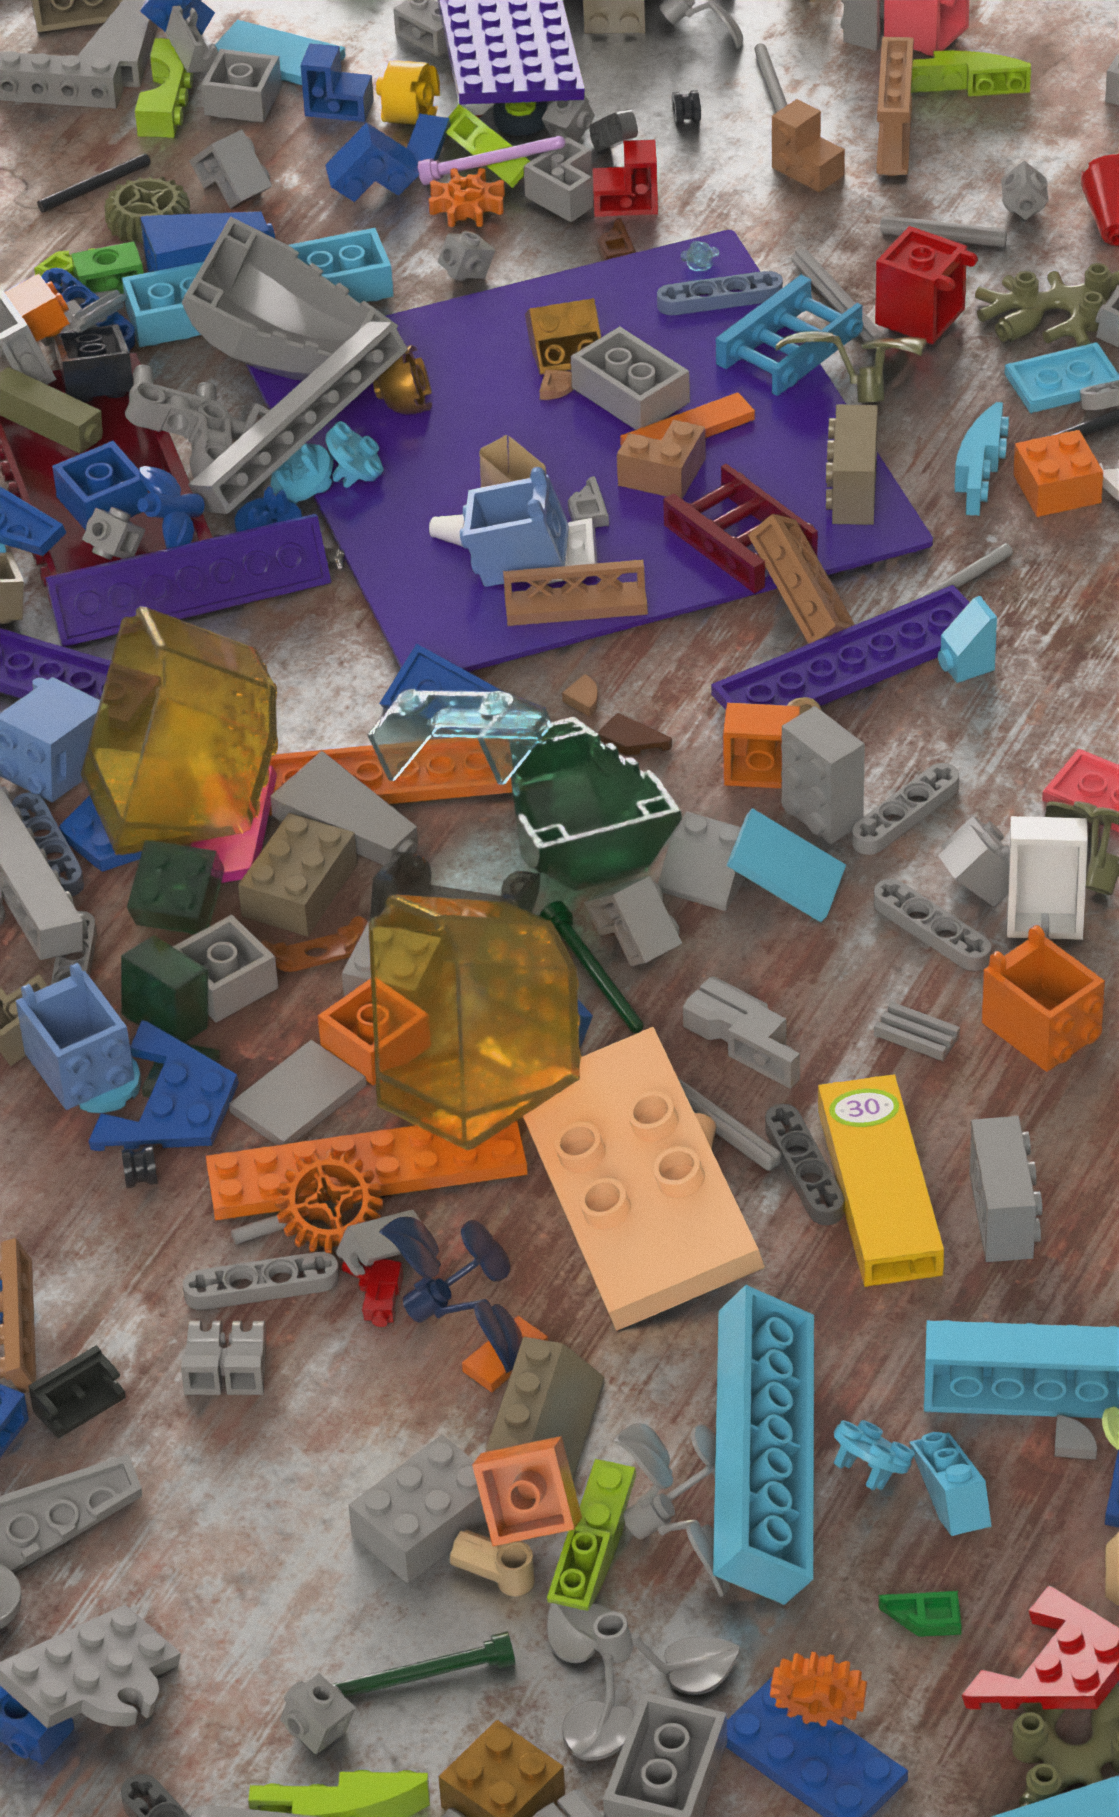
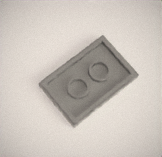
M310 1040L229 1103L230 1113L276 1145L295 1143L366 1087V1076L313 1040Z

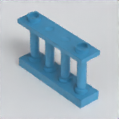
M801 274L716 337V364L724 369H728L738 360H746L772 374V394L778 396L835 353L838 348L835 344L829 342H805L801 346L790 343L779 349V351L788 355L780 362L755 351L754 348L762 343L775 348L776 344L783 339V337L775 334V332L783 327H787L797 333L805 331L830 332L833 335L839 336L844 346L862 332L863 305L856 303L841 314L812 299L811 279ZM808 311L830 322V324L820 330L797 318V316L802 312Z

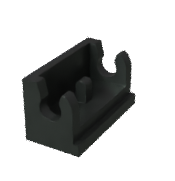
M96 1345L28 1386L33 1412L59 1439L126 1398L124 1389L116 1381L120 1374Z

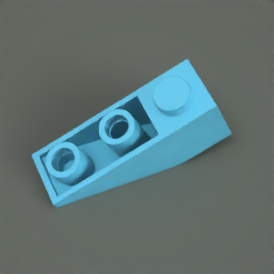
M931 1432L925 1434L922 1439L910 1441V1448L915 1453V1461L938 1518L949 1534L954 1536L992 1527L986 1481L950 1433Z

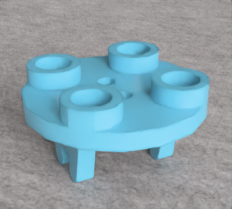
M342 421L337 422L326 433V444L331 458L339 463L332 474L333 481L338 482L341 478L345 477L343 485L348 488L359 479L375 481L382 474L384 469L377 455L379 446L371 437H361Z
M304 444L272 473L270 484L274 494L277 495L280 490H283L287 500L297 504L299 501L306 500L316 493L327 491L332 484L330 475L332 474L333 460L331 455L320 445Z
M861 1420L858 1426L847 1421H841L834 1430V1438L841 1445L834 1465L840 1469L844 1466L850 1468L857 1457L868 1462V1466L872 1468L866 1486L871 1490L876 1488L882 1490L892 1473L904 1474L909 1471L912 1465L911 1461L915 1455L912 1449L901 1443H891L881 1437L882 1429L868 1421Z

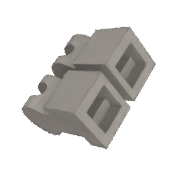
M190 1321L187 1332L186 1351L181 1363L184 1395H221L223 1376H225L227 1395H264L265 1321H253L252 1329L248 1332L243 1331L242 1321H233L232 1332L229 1333V1345L231 1347L223 1348L226 1341L222 1321H213L211 1329L207 1332L203 1331L202 1321Z

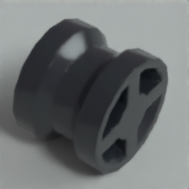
M691 90L688 94L672 92L671 102L675 124L682 123L686 119H691L694 122L701 121V104L698 90Z
M153 1145L145 1146L142 1151L133 1152L130 1149L121 1150L126 1188H133L140 1182H147L149 1185L158 1184Z

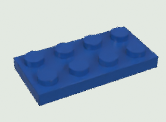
M772 1677L727 1719L726 1748L823 1817H872L908 1781L907 1769L844 1725H838L833 1720H827L826 1726H821L818 1721L817 1723L809 1722L805 1724L800 1715L788 1717V1708H777L775 1706L776 1699L770 1697Z

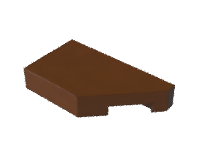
M621 218L614 221V226L608 233H603L597 239V249L603 261L636 253Z
M620 713L613 716L597 732L598 743L625 756L641 754V750L659 748L662 751H667L672 748L671 737Z

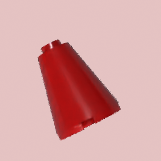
M1111 154L1098 157L1088 163L1089 168L1081 173V187L1103 241L1119 246V154Z

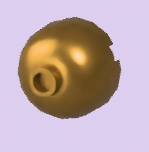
M413 345L406 346L408 350L385 370L378 379L373 381L377 398L384 399L386 405L393 411L406 415L425 412L432 407V402L425 404V395L432 394L429 377L422 357L414 358L412 352L417 349Z

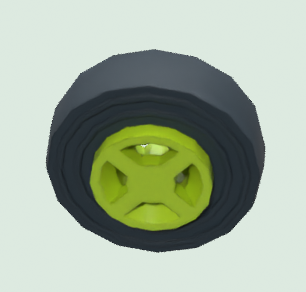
M547 101L495 103L493 106L495 126L500 131L515 136L539 132L545 127L541 118L547 111Z

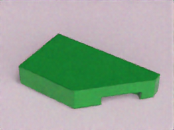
M958 1591L878 1595L879 1609L918 1637L961 1635L962 1625Z

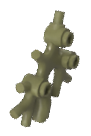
M1091 264L1085 271L1084 283L1074 286L1065 285L1059 272L1052 271L1047 275V280L1051 286L1047 291H1039V280L1033 272L1021 271L1015 278L1007 275L1002 280V285L1010 291L1009 293L996 292L982 286L977 288L975 298L990 303V305L977 310V316L981 322H984L1010 309H1017V311L1000 318L999 322L995 325L996 334L1001 341L1009 340L1013 342L1032 332L1040 324L1045 311L1059 308L1066 310L1071 316L1068 320L1043 331L1044 341L1051 343L1059 338L1070 336L1075 339L1078 347L1091 344L1086 331H1098L1099 323H1096L1097 313L1101 306L1106 304L1110 293L1119 285V270L1111 273L1105 264Z
M1118 1682L1098 1709L1091 1710L1092 1737L1086 1743L1080 1745L1068 1744L1060 1739L1056 1733L1055 1725L1066 1709H1043L1041 1703L1021 1704L1026 1713L1019 1716L1013 1724V1755L1024 1763H1036L1040 1760L1043 1763L1036 1765L1027 1773L1025 1792L1019 1799L1020 1807L1059 1795L1072 1784L1082 1783L1087 1786L1105 1780L1101 1774V1768L1106 1763L1110 1762L1112 1768L1119 1773Z

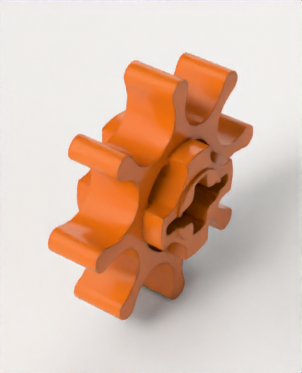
M453 168L450 170L451 180L449 183H440L435 180L430 181L429 214L436 215L441 212H447L449 227H454L458 220L466 221L467 218L473 219L476 222V226L481 227L483 226V214L485 212H494L498 215L504 213V181L498 180L486 183V170L484 168H479L476 175L468 174L466 177L460 176L458 169Z

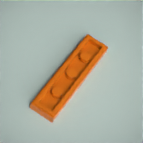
M737 392L629 433L662 440L672 421L677 420L705 427V438L755 420V410ZM629 433L620 436L621 446Z

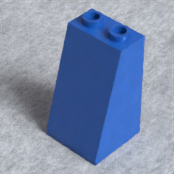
M261 211L142 216L140 220L147 272L204 262L230 216L275 238L273 226L271 223L266 224Z

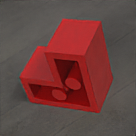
M655 139L623 141L624 167L592 168L594 217L658 214Z

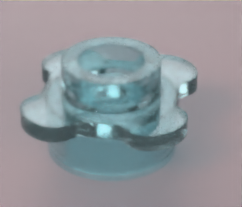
M694 241L690 244V248L687 251L681 253V260L687 262L688 267L694 271H705L712 267L713 257L719 255V249L717 247H709L705 242Z

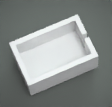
M1011 816L1007 938H1028L1030 928L1035 925L1041 927V913H1049V939L1083 940L1088 844L1086 818Z

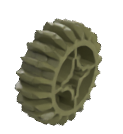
M152 175L147 179L138 177L135 181L126 180L125 185H116V190L109 192V198L105 200L104 206L105 221L112 235L119 236L120 241L141 242L142 245L143 237L140 217L191 214L190 201L187 193L183 190V186L176 185L175 180L166 181L164 177L153 179Z

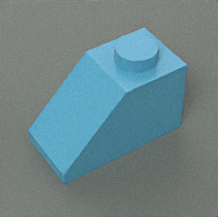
M981 596L973 598L941 635V651L938 652L939 664L945 672L948 671L956 683L995 670L997 616Z

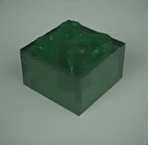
M145 840L127 904V909L135 924L190 934H197L208 928L225 870L217 851Z
M151 936L121 955V1014L139 1026L142 1020L147 1021L181 1042H187L208 1028V969L157 936Z

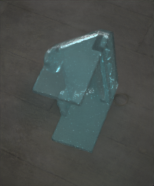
M409 689L397 696L396 701L370 730L367 736L389 781L397 779L430 737L477 738L498 785H504L551 727L552 720L544 706L507 692L416 691Z

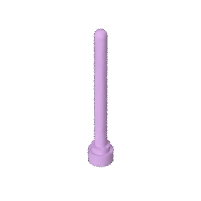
M556 136L442 163L439 160L434 161L432 158L418 162L419 178L421 183L427 186L430 185L432 180L438 182L439 179H443V175L450 174V170L453 168L458 169V172L561 149L565 146V139L562 136Z

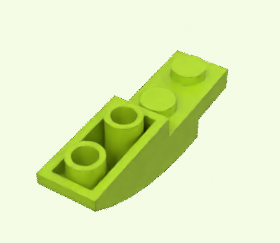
M933 51V58L913 60L911 93L967 89L968 96L1030 93L1031 64L1016 58L985 52Z
M458 104L448 116L451 126L446 132L447 135L472 155L512 147L511 144L462 105ZM522 157L486 165V167L513 188L524 177V165L529 163L530 160Z
M595 1458L580 1504L582 1518L575 1530H570L567 1533L548 1592L547 1602L585 1611L590 1610L606 1578L625 1525L624 1511L626 1510L636 1478L635 1467Z
M356 1770L354 1772H339L338 1786H326L323 1784L283 1786L276 1783L264 1786L250 1785L248 1802L249 1809L318 1817H410L430 1806L428 1773H416L411 1770L399 1772Z

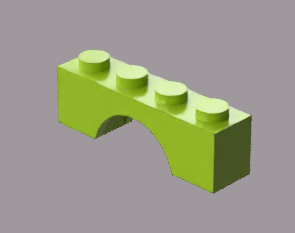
M155 38L150 55L153 82L162 85L149 91L140 92L135 108L137 135L140 137L175 138L178 125L183 124V107L188 105V89L193 87V73H187L169 39Z

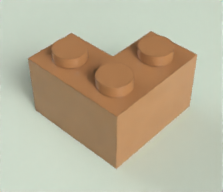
M795 99L772 115L773 169L819 193L844 176L845 149L821 137L820 110L799 99Z
M673 420L662 440L629 433L617 453L618 486L666 497L674 493L683 499L706 459L705 427Z

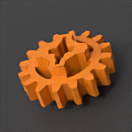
M811 1652L810 1658H804L799 1653H795L793 1662L783 1658L780 1661V1667H774L770 1697L776 1699L775 1706L777 1708H788V1717L800 1715L805 1724L809 1722L817 1723L818 1721L821 1726H826L827 1720H833L834 1723L843 1725L844 1717L855 1720L857 1711L863 1712L867 1681L861 1680L862 1672L860 1670L849 1671V1661L836 1663L834 1655L829 1654L827 1657H819L816 1652Z

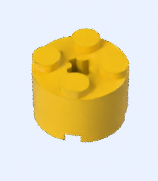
M389 61L384 76L378 77L376 82V93L378 96H381V119L383 122L415 125L419 113L436 116L438 106H433L434 96H440V81L435 66L429 65L430 63Z

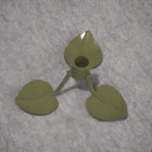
M805 331L794 333L781 339L775 348L777 351L787 344L800 342H829L835 344L849 373L850 384H857L858 402L866 403L885 400L882 373L885 351L890 348H896L921 356L926 345V339L915 337L881 338L862 343V349L877 348L875 366L860 367L859 374L857 375L840 337L830 332Z
M1054 801L1048 802L1045 817L1086 818L1087 822L1092 824L1091 858L1085 888L1101 894L1112 895L1119 876V857L1106 853L1111 825L1112 823L1119 825V811L1105 807L1098 808L1093 804L1075 801L1074 805ZM1100 824L1104 825V829L1102 834L1100 850L1098 851V835Z

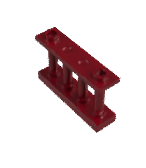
M727 463L721 466V487L693 503L685 502L674 493L663 499L664 526L754 594L765 588L766 567L765 561L757 553H753L747 548L752 544L748 534L760 524L737 537L729 535L724 531L725 529L750 515L760 522L765 521L772 514L796 519L817 556L818 530ZM727 498L739 505L715 520L708 519L701 514Z

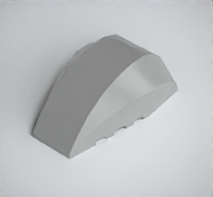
M231 216L182 300L183 308L191 324L212 346L233 359L263 372L294 380H304L368 322L393 321L367 302L363 301L360 304L348 295V288L341 283L335 286L322 276L323 270L314 263L308 266L297 258L299 252L289 245Z

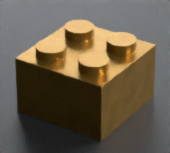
M496 1720L438 1776L441 1807L445 1810L455 1808L466 1817H533L536 1812L551 1803L557 1806V1800L565 1795L564 1766L499 1720Z

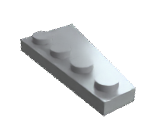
M129 1454L0 1496V1565L15 1573L142 1497V1487Z

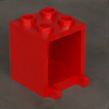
M908 226L876 260L875 324L910 337L926 339L927 343L933 345L965 310L966 266L973 267L978 262L977 255L967 251L966 245Z

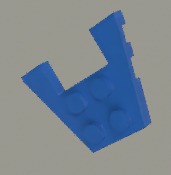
M127 759L59 825L68 845L101 872L145 858V851L164 846L167 850L181 846L179 840L193 835L199 838L210 830L208 823L190 809H187L161 826H156L123 800L147 785L145 774Z
M142 1020L130 1046L132 1057L164 1064L140 1120L137 1122L101 1113L88 1141L90 1149L105 1151V1146L123 1145L124 1149H139L140 1145L162 1144L163 1148L212 1146L229 1108V1103L232 1101L239 1084L237 1074L151 1023Z

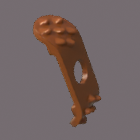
M356 916L348 926L338 928L336 934L286 946L285 942L273 945L263 940L261 943L275 956L278 969L284 972L299 971L349 958L368 921L364 917ZM313 948L327 950L326 953L317 957L306 954Z

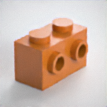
M39 274L5 292L27 323L36 342L45 337H53L59 334L63 327L70 324L64 314L69 311V308L62 295L58 293L52 281L45 283Z

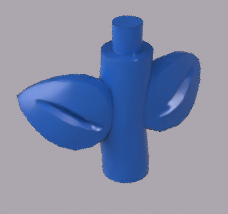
M149 466L140 467L138 469L140 479L150 493L144 498L139 499L137 503L138 509L149 517L163 518L162 530L167 549L191 543L194 535V526L191 518L199 517L203 513L205 507L203 498L196 493L181 495V487L177 480L170 473L162 469Z

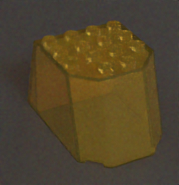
M138 607L135 616L122 619L81 770L82 779L116 855H126L235 835L251 829L253 819L258 817L260 812L259 798L262 788L266 787L269 781L268 767L271 757L275 756L278 750L276 719L277 686L273 683L267 671V666L263 663L256 648L147 607Z
M408 895L388 897L385 901L387 907L380 916L372 918L368 924L377 1106L468 1151L485 1142L580 1079L581 1052L579 1049L580 1016L578 1013L577 990L579 980L577 968L551 921L507 902Z

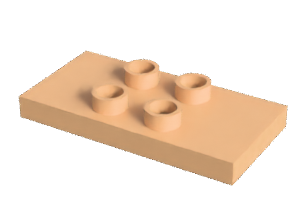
M654 1027L510 1087L616 1331L765 1268L759 1249Z

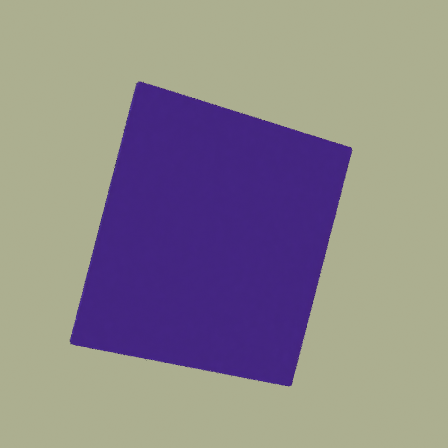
M730 229L385 315L398 325L397 331L405 345L416 347L417 350L412 352L414 358L422 357L432 393L425 395V404L432 402L431 409L417 414L406 415L397 413L386 405L384 399L377 398L372 382L306 443L320 445L329 452L326 444V433L337 422L342 421L361 437H371L379 446L377 455L380 458L384 471L375 481L359 479L350 487H344L343 479L345 477L341 478L338 482L333 481L332 474L339 465L334 459L332 474L330 475L332 480L330 488L323 493H316L313 497L400 668L405 663L416 643L470 672L778 589L768 570L765 569V588L754 594L665 527L663 499L666 496L618 486L617 453L621 448L620 436L636 429L575 389L557 399L540 400L539 390L544 374H539L530 347L525 313L530 308L594 298L601 338L616 328L622 327L689 371L690 403L664 419L737 392L755 410V420L705 438L706 459L683 497L685 502L691 504L721 487V466L727 463L818 530L817 558L827 575L930 548L933 545L932 535L878 452L874 525L832 524V510H826V489H833V487H827L826 483L828 440H834L828 439L829 418H836V404L846 403L821 364L778 396L772 394V374L746 360H738L728 369H724L716 364V337L762 303L680 315H666L658 310L657 291L664 285L761 272L735 231ZM739 289L730 290V292H742V291H743V290H739ZM699 294V295H697V296L707 297V296H711V295H709V294ZM783 327L775 332V334L783 338L797 333L787 327ZM800 342V343H795V344L801 346V345L804 344L805 342ZM765 343L759 344L754 348L755 351L777 362L788 356L779 350L776 351L775 348ZM246 364L269 410L303 381L263 372ZM506 435L509 474L510 436L545 465L546 475H549L568 523L572 522L568 511V499L575 492H580L587 485L586 481L590 477L595 476L609 517V526L595 528L597 563L644 561L648 615L508 626L504 584L484 587L480 575L473 572L469 549H464L462 546L431 537L429 533L430 521L433 517L463 514V506L467 505L468 490L481 488L480 449ZM727 498L701 514L708 519L715 520L739 505ZM750 515L724 531L731 536L737 537L762 522ZM753 544L747 547L753 553L758 554ZM637 573L622 574L617 580L622 583L636 582ZM588 576L582 582L586 585H596L602 579L597 576ZM559 581L547 585L551 588H561L567 582ZM527 582L511 583L512 592L526 591L532 586Z

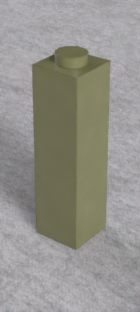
M10 367L0 372L1 416L80 454L103 438L101 410Z

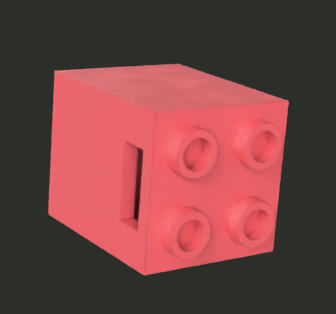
M884 0V37L914 38L913 49L928 56H933V51H944L969 27V0Z

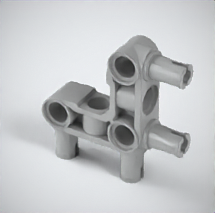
M138 365L134 369V386L129 393V404L125 411L126 418L136 426L158 432L163 430L188 439V442L192 443L190 467L193 478H196L232 445V439H239L246 421L233 418L227 408L217 401L216 386L213 383L201 382L197 386L196 395L154 384L153 369L148 365Z

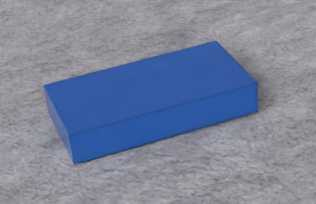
M419 113L407 149L414 153L417 167L419 161L431 158L434 161L438 160L447 136L446 132L451 126L449 118Z

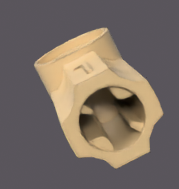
M467 1529L464 1532L460 1531L454 1540L450 1554L451 1565L497 1582L501 1592L509 1596H522L533 1588L535 1583L533 1554L528 1544L523 1541L492 1546L491 1538Z

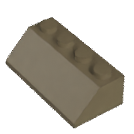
M523 1337L485 1452L562 1436L572 1479L574 1480L605 1382L604 1376L563 1343Z

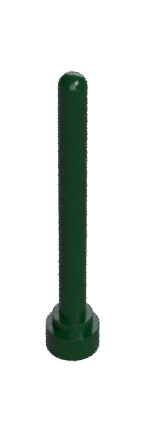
M555 901L545 906L539 915V920L549 933L562 937L629 1030L633 1033L641 1032L644 1027L643 1021L572 927L573 915L562 901Z
M508 1631L491 1635V1640L483 1641L484 1646L332 1684L341 1690L345 1698L485 1663H488L489 1667L497 1665L498 1669L516 1665L510 1636Z

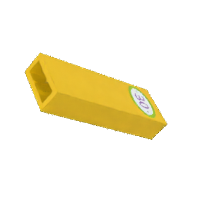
M895 1074L818 1085V1113L836 1182L844 1196V1212L864 1287L943 1276L944 1247Z

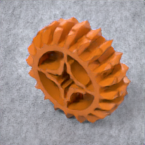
M329 1149L326 1152V1159L320 1160L317 1152L313 1151L311 1153V1164L308 1165L305 1160L299 1158L296 1161L299 1172L287 1169L285 1178L288 1182H280L278 1184V1192L283 1195L275 1199V1206L281 1209L277 1214L278 1222L288 1223L284 1227V1234L287 1237L297 1234L295 1245L298 1248L309 1241V1253L317 1252L318 1247L323 1246L325 1253L332 1254V1247L339 1246L348 1226L381 1218V1215L376 1210L383 1208V1199L376 1197L381 1193L380 1184L371 1183L374 1179V1172L372 1170L361 1172L363 1168V1161L361 1159L354 1161L350 1165L347 1152L341 1155L340 1160H334V1153ZM329 1177L345 1180L354 1188H351L350 1185L336 1186ZM316 1181L317 1191L314 1195L305 1198L304 1203L296 1205L301 1191L309 1183ZM324 1190L331 1202L335 1203V1217L332 1214L331 1208H328V1205L323 1203ZM362 1202L357 1216L350 1223L343 1226L341 1215L353 1208V1204ZM308 1218L309 1221L322 1220L328 1225L329 1229L317 1228L304 1219Z

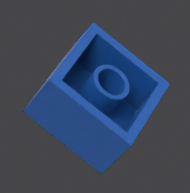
M114 441L52 466L57 498L85 531L87 522L93 515L95 508L109 512L111 507H115L130 514V518L142 513L138 509L137 503L140 498H144L148 494V490L140 479L138 468Z

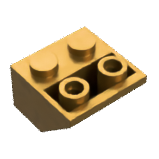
M594 298L530 308L525 313L530 347L540 375H543L545 370H571V356L601 338Z

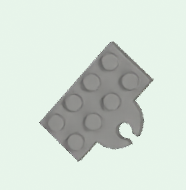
M125 1604L1 1661L0 1686L46 1728H50L79 1713L84 1714L95 1722L109 1726H131L136 1723L138 1711L134 1706L123 1702L136 1704L140 1708L141 1715L149 1718L153 1714L160 1691L156 1676L177 1667L181 1653Z

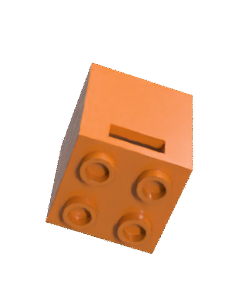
M1035 925L1028 931V940L1006 955L999 951L990 955V963L984 969L982 1023L1044 1071L1048 1072L1059 1063L1068 1061L1075 1052L1085 1045L1094 1043L1101 1035L1105 980L1046 938L1043 929L1039 925Z

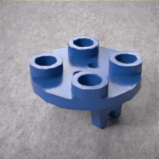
M268 486L264 491V498L250 501L238 510L234 518L236 532L299 518L302 517V514L295 503L287 500L283 490H280L275 495L273 488Z

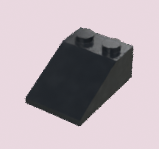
M118 324L88 328L81 333H77L76 330L64 331L53 336L65 394L85 403L92 401L93 397L106 395L108 398L124 397L126 392H130L134 386L130 353Z

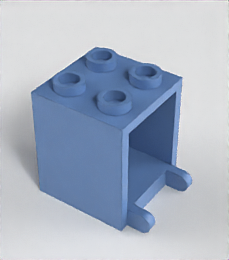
M534 467L531 470L530 478L468 490L467 505L463 506L465 522L464 528L460 529V540L463 548L469 549L473 572L480 575L484 587L504 584L503 571L565 566L569 525L549 475H546L542 468Z
M54 677L49 680L35 678L32 681L33 691L0 713V776L53 803L109 762L108 704Z
M78 963L70 965V977L36 992L33 991L30 984L22 986V998L16 1000L25 1055L65 1110L135 1080L127 1026L86 971H82Z

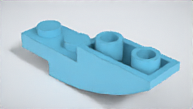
M996 402L976 419L967 431L957 454L955 492L967 493L966 515L980 516L981 502H988L989 481L983 480H990V472H998L999 458L1006 459L1007 438L1001 437H1008L1009 417L1003 416L1002 402Z

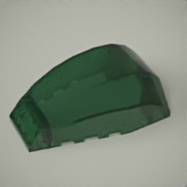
M575 717L505 735L521 858L531 869L574 891L647 872L678 830L682 820L681 810L658 777L649 770L646 772L641 771L639 763L633 758L625 759L620 756L618 748L612 743L606 745L602 743L599 734Z

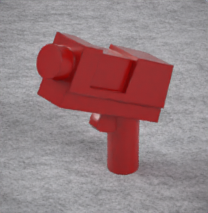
M381 1259L374 1261L370 1267L358 1261L363 1266L365 1274L356 1276L344 1261L342 1271L360 1279L359 1289L360 1291H366L362 1307L364 1321H372V1324L377 1327H385L388 1323H394L397 1295H400L404 1277L402 1262Z

